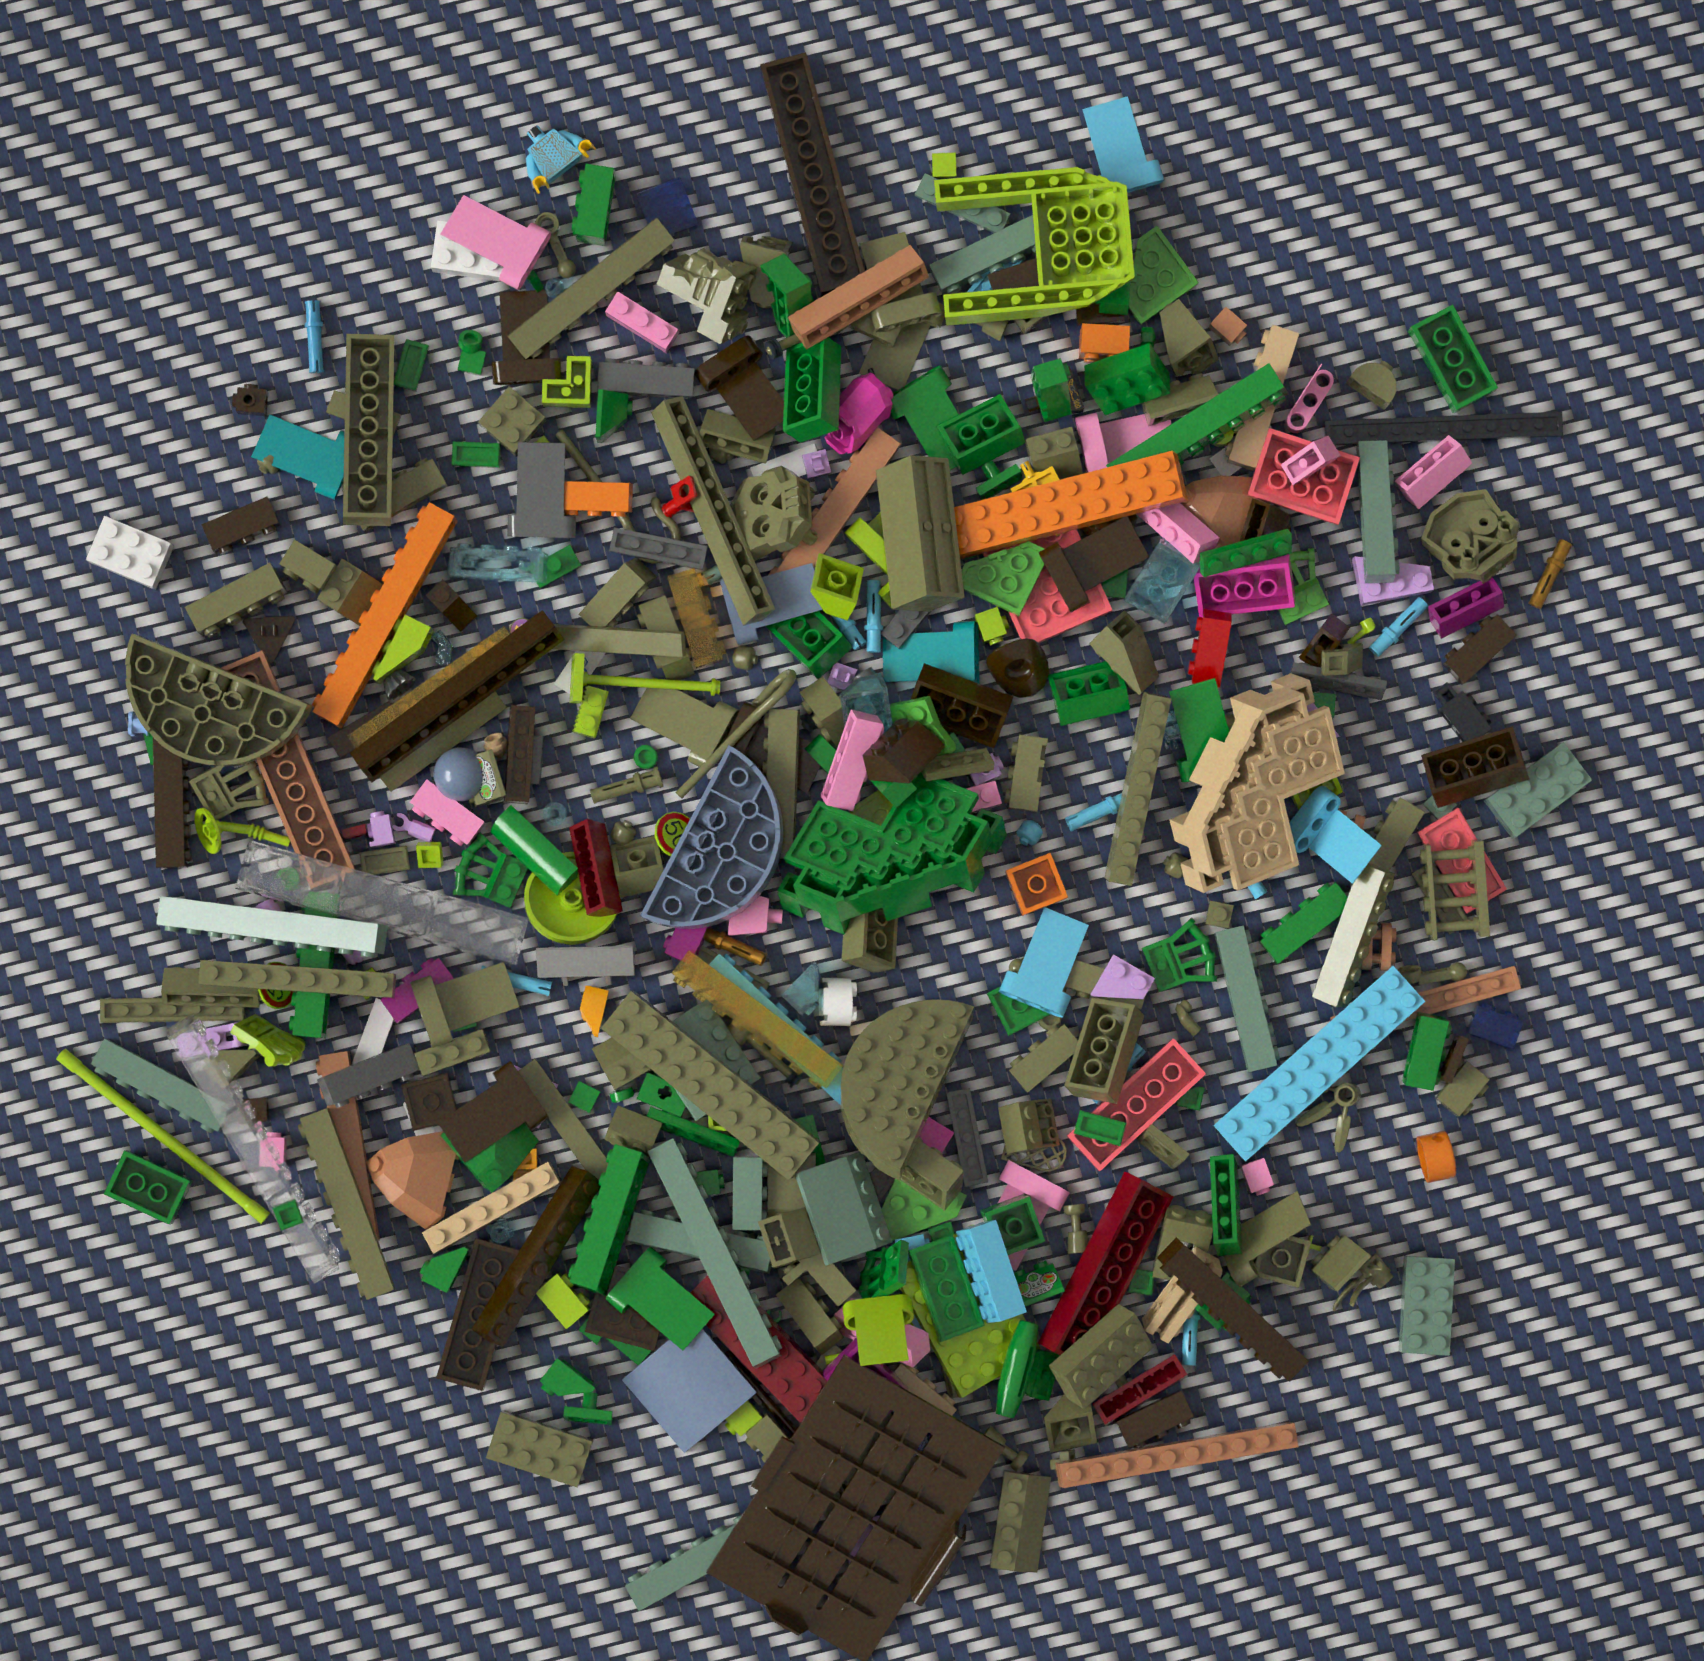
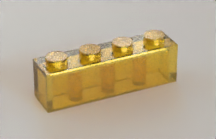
M692 568L667 576L696 669L723 661L722 655L726 654L723 641H717L715 632L719 631L716 619H710L708 610L712 609L708 595L703 596L700 588L705 586L701 572L696 574L695 569Z

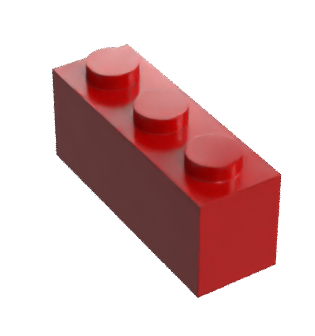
M1203 609L1202 617H1197L1195 631H1199L1198 639H1193L1192 653H1195L1194 661L1190 660L1188 675H1192V684L1215 678L1217 687L1220 688L1232 623V613Z

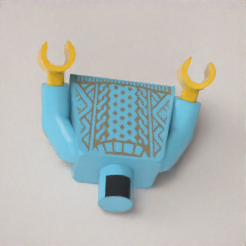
M536 125L527 132V135L534 142L528 148L529 155L526 157L527 175L532 181L536 192L540 194L539 188L541 186H546L549 189V185L583 159L582 154L585 158H589L586 151L590 148L596 150V148L589 140H584L573 133L564 130L557 132L555 129H552L545 134Z

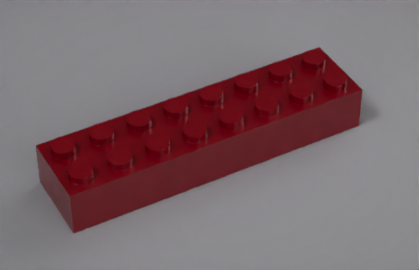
M1124 1171L1038 1344L1061 1355L1115 1306L1120 1304L1174 1196Z
M707 1275L690 1293L715 1314L706 1325L801 1423L827 1382L824 1378L823 1370L761 1306H758L761 1315L766 1314L772 1327L768 1328L772 1337L776 1335L782 1345V1349L779 1350L782 1356L755 1369Z

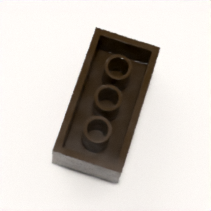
M925 663L911 696V699L930 696L940 724L946 731L954 732V734L995 748L1013 700V696Z
M1513 726L1421 755L1437 808L1529 780L1522 751Z

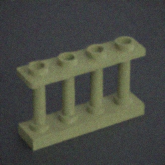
M1481 839L1471 840V846H1468L1467 849L1431 851L1430 844H1423L1424 850H1420V862L1425 864V873L1421 875L1422 887L1427 889V897H1423L1424 912H1428L1429 921H1425L1426 935H1430V939L1435 941L1438 940L1437 932L1473 929L1474 932L1478 933V936L1489 937L1490 926L1484 841ZM1468 858L1473 862V870H1469L1466 873L1433 875L1432 861ZM1461 882L1474 884L1475 893L1471 894V896L1435 899L1434 885ZM1460 906L1476 908V917H1473V920L1436 923L1435 908Z

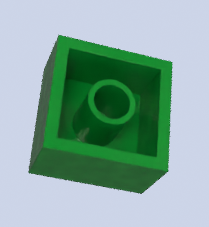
M1025 1193L980 1210L984 1222L997 1221L1008 1255L1045 1242L1030 1196Z

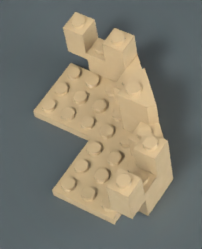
M1290 673L1271 681L1273 692L1263 695L1253 690H1248L1230 698L1235 722L1225 742L1210 737L1189 779L1202 786L1191 810L1169 819L1174 840L1189 847L1191 859L1180 863L1187 886L1205 893L1224 885L1222 873L1229 871L1233 889L1241 890L1299 865L1284 799L1345 774L1330 708L1323 706L1310 712L1307 710V705L1315 702L1310 680Z

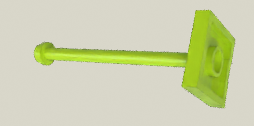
M575 653L572 655L569 703L571 704L582 702L583 686L587 687V684L708 691L711 696L720 694V680H716V678H712L711 682L588 675V672H584L585 654Z

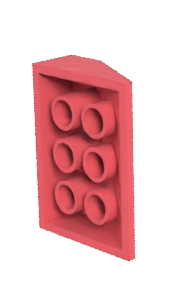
M1269 428L1247 496L1339 525L1360 457L1338 450L1341 455L1316 473L1292 485L1281 464L1312 442Z

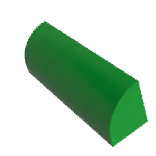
M512 805L493 824L490 833L557 896L578 878V868Z

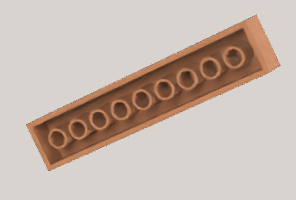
M259 651L222 667L224 670L282 693L264 651ZM297 732L283 747L257 760V763L309 887L314 891L352 875L357 870L300 734Z

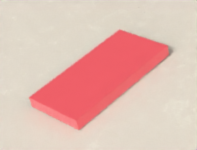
M1455 808L1417 832L1423 844L1431 845V851L1467 849L1468 846H1471V840H1478L1459 808ZM1484 851L1487 898L1489 901L1507 890ZM1468 858L1434 861L1441 874L1466 873L1469 870H1473V862ZM1470 882L1448 884L1455 897L1471 896V894L1475 893L1474 884H1470ZM1461 906L1465 914L1476 909L1472 908V906Z

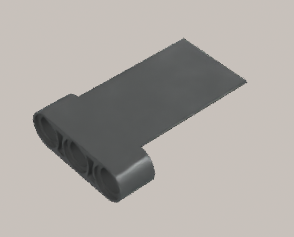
M518 442L516 515H508L507 536L575 538L576 517L564 516L565 443Z

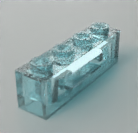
M458 543L457 547H450L448 576L452 578L546 583L548 554L542 552V548L528 547L527 551H518L516 546H504V550L495 549L494 545H481L479 549L471 548V544ZM468 556L478 557L481 560L519 562V570L523 572L531 571V573H519L515 569L478 568V560L474 558L468 559ZM520 559H530V562L520 561ZM466 568H473V569H477V570H476V571L466 570Z

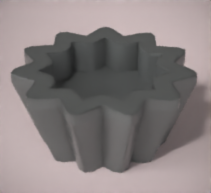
M401 669L391 673L383 681L387 699L394 700L398 696L401 697L410 690V687L415 684L414 681L416 679Z

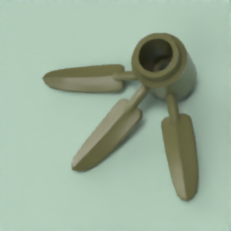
M1342 1083L1337 1088L1330 1086L1324 1093H1327L1328 1090L1333 1091L1335 1100L1330 1103L1327 1101L1321 1102L1303 1114L1296 1122L1298 1126L1308 1125L1331 1113V1107L1338 1103L1343 1106V1114L1338 1116L1335 1133V1150L1338 1153L1344 1149L1349 1133L1351 1117L1347 1116L1348 1107L1356 1105L1361 1098V1091L1354 1083ZM1347 1090L1352 1091L1353 1096L1351 1099L1345 1097Z
M1368 1253L1371 1257L1359 1269L1363 1275L1357 1280L1352 1281L1343 1290L1333 1305V1311H1336L1341 1301L1355 1286L1358 1285L1350 1298L1349 1304L1351 1307H1354L1359 1294L1369 1283L1373 1286L1376 1285L1380 1289L1393 1278V1275L1390 1273L1391 1269L1376 1253L1373 1255Z

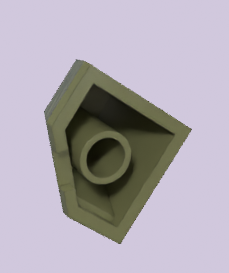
M743 236L740 243L743 263L757 267L754 274L756 277L755 282L749 289L751 301L757 303L756 305L759 307L770 308L772 307L771 303L775 301L772 291L768 292L766 289L769 279L761 271L760 265L783 253L789 257L792 242L771 236H762L761 239L753 241L754 237Z
M1179 299L1174 303H1169L1159 312L1169 362L1176 376L1183 375L1185 371L1199 374L1219 360L1211 337Z

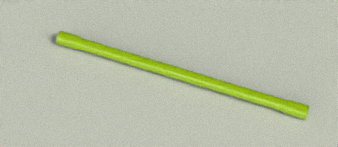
M66 1048L58 1055L57 1061L71 1072L77 1074L233 1199L260 1224L270 1215L269 1211L255 1200L249 1198L113 1089Z

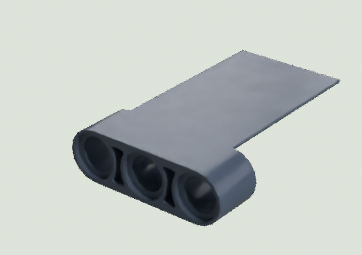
M812 563L762 577L775 610L763 621L744 626L723 578L720 579L738 645L759 640L757 632L759 627L823 610L810 592L814 576Z

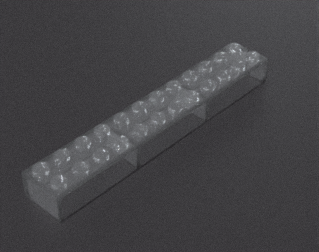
M250 841L247 844L242 863L250 864L249 868L242 867L240 869L235 889L347 920L388 925L387 931L498 962H504L509 965L517 964L529 920L527 917L255 841Z
M192 1014L167 1028V1037L275 1219L273 1206L296 1199L304 1223L282 1231L315 1284L339 1270L340 1254L334 1243H328V1233L321 1222L319 1224L316 1223V1213L309 1202L304 1203V1193L299 1184L291 1181L292 1173L285 1161L283 1163L279 1161V1150L273 1141L268 1142L267 1130L261 1121L256 1122L255 1110L250 1101L244 1102L242 1098L244 1097L242 1094L243 1090L237 1080H231V1070L224 1059L220 1061L218 1058L219 1050L212 1038L210 1040L206 1038V1027L200 1018L195 1019Z

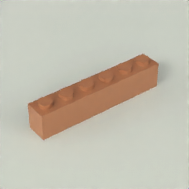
M911 245L899 250L891 257L877 263L874 267L790 315L788 319L793 332L806 349L814 346L929 278L925 264Z

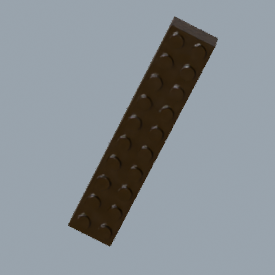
M805 52L760 64V70L820 295L823 297L838 286L862 274L865 270Z

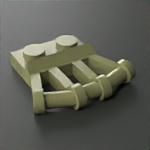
M255 761L242 764L241 767L224 776L221 773L224 766H213L189 780L203 807L213 815L215 820L239 808L269 804V797L266 796L264 777L262 774H259L255 767L257 765ZM247 771L251 780L231 790L227 782ZM255 786L257 798L236 799L235 796Z

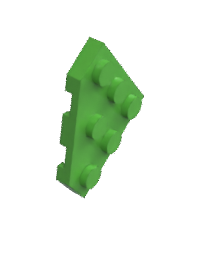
M1155 226L1137 240L1134 258L1135 279L1130 283L1129 310L1139 324L1142 325L1162 311L1166 305L1173 303L1198 285L1199 282L1158 226Z
M1028 541L1019 546L990 554L982 559L965 563L962 569L964 591L1020 616L1045 565L1039 555V552L1045 548Z
M895 1179L881 1208L891 1240L894 1241L895 1239L956 1218L967 1195L960 1192L944 1211L903 1181Z

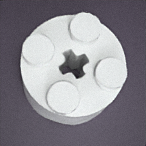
M821 978L820 983H824V988L819 989V1016H824V1021H820V1025L850 1026L851 1021H856L857 1008L853 1006V997L857 995L856 982H851V978Z

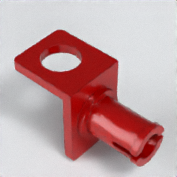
M687 476L671 487L673 499L662 505V511L665 516L673 517L681 510L694 513L690 501L697 497L693 477ZM686 484L689 486L688 495H686V492L683 488V486Z

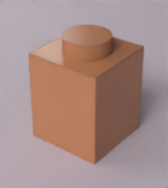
M1227 307L1219 313L1208 327L1229 346L1233 342L1238 344L1247 334L1244 331L1247 324Z

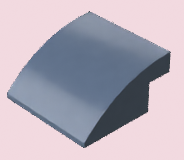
M704 1329L697 1334L684 1351L668 1339L622 1379L684 1453L757 1393Z

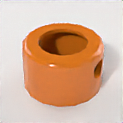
M1445 1131L1417 1136V1151L1426 1182L1431 1183L1454 1178L1456 1176V1163L1448 1134Z

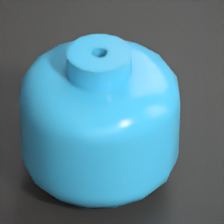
M1025 820L1018 828L1016 834L1020 838V843L1027 846L1028 844L1036 845L1043 831L1041 826L1035 821Z

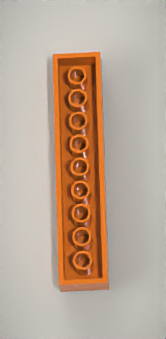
M1169 451L954 507L960 559L1188 501L1178 454L1174 451Z
M430 502L427 507L423 505L417 515L419 520L416 527L411 526L405 537L407 540L404 548L400 547L393 560L396 563L392 570L390 568L386 570L382 578L384 582L380 590L376 589L370 599L372 606L369 611L364 610L358 621L361 624L358 631H353L347 640V644H349L348 649L345 653H340L335 662L338 667L334 674L329 673L323 684L326 686L322 695L318 694L312 703L314 707L313 713L341 729L344 727L373 675L372 671L375 664L383 657L384 653L382 651L388 639L392 641L395 635L393 629L399 618L403 619L404 615L407 614L458 522L454 515Z

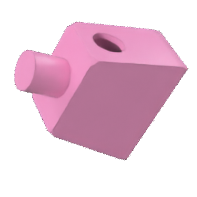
M759 896L749 907L729 919L728 936L767 933V923L782 924L783 910L769 909V898Z

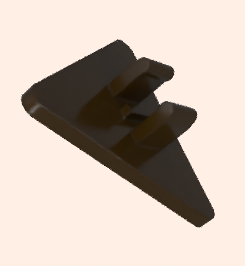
M295 617L245 618L243 624L260 650L266 653L269 663H273L295 622Z

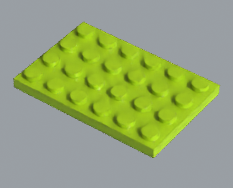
M954 1234L953 1236L956 1242L957 1234ZM959 1250L963 1262V1260H965L963 1251ZM911 1260L907 1262L906 1285L900 1289L903 1294L908 1295L912 1299L913 1311L922 1330L929 1334L931 1347L959 1398H963L1001 1375L1007 1348L1020 1320H1026L1022 1314L1001 1322L986 1323V1320L983 1319L985 1326L939 1342ZM967 1273L969 1282L971 1284L973 1283L970 1273ZM975 1296L976 1302H977L978 1307H979V1306H980V1302H979L978 1296H977V1297ZM1038 1342L1036 1350L1041 1349Z

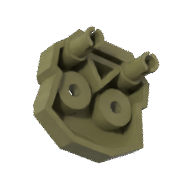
M779 466L764 471L761 474L762 476L748 477L741 482L730 506L754 561L775 550L784 552L796 548L801 540L808 545H812L817 541L818 537L815 536L818 535L817 532L810 529L812 526L811 500L815 496V493L812 492L815 491L810 487L808 481L800 478L793 471Z
M1486 489L1457 493L1430 514L1421 541L1422 545L1442 562L1443 569L1454 580L1471 578L1480 580L1484 584L1492 576L1503 570L1506 565L1517 559L1519 523L1507 510L1500 511ZM1482 522L1488 523L1486 526L1480 525ZM1455 543L1460 544L1459 547H1453L1452 545Z

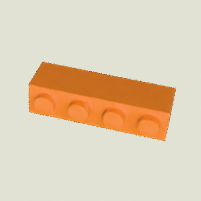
M564 482V515L578 516V511H588V516H602V512H611L613 517H625L626 512H632L633 484Z

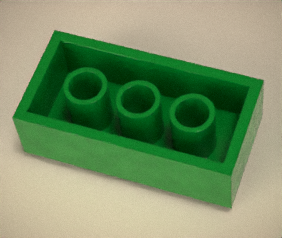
M1453 304L1410 327L1408 333L1453 414L1498 389Z
M829 337L808 349L802 343L786 348L783 432L800 443L836 431L839 427L841 346Z

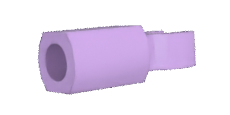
M402 813L397 814V817L404 820V824L401 827L393 825L392 828L398 832L406 830L410 836L425 842L432 841L436 831L435 827L414 819L411 822L406 815Z

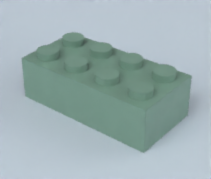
M1564 742L1557 745L1527 768L1529 780L1501 788L1484 800L1512 839L1523 833L1592 781Z
M1404 1256L1398 1352L1450 1356L1455 1259Z

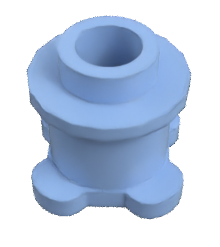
M129 711L128 735L135 736V733H144L146 736H149L150 733L145 730L133 711Z

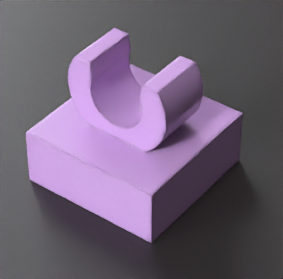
M826 449L802 455L807 479L831 473Z
M836 663L830 673L828 684L834 688L846 692L849 691L857 669Z

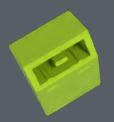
M404 615L403 619L399 618L393 629L396 634L392 641L388 639L382 651L385 653L382 662L377 661L372 671V674H374L373 679L378 684H382L391 673L403 669L425 652L434 634L430 626L407 615Z

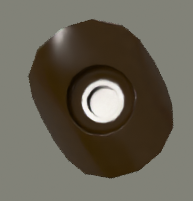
M1025 638L1007 643L995 649L986 660L991 675L997 684L1008 694L1018 698L1030 697L1045 687L1049 675V665L1044 650L1036 640Z

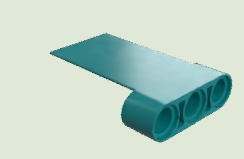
M269 415L251 457L264 462L263 459L272 455L274 457L272 466L316 483V493L335 500L344 481L345 431L340 430L336 441H333Z
M977 621L954 622L953 632L912 633L900 649L882 636L883 682L917 681L925 663L980 684L979 629Z

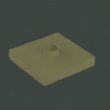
M1153 1124L1137 1138L1139 1143L1172 1169L1179 1166L1189 1156L1187 1151Z

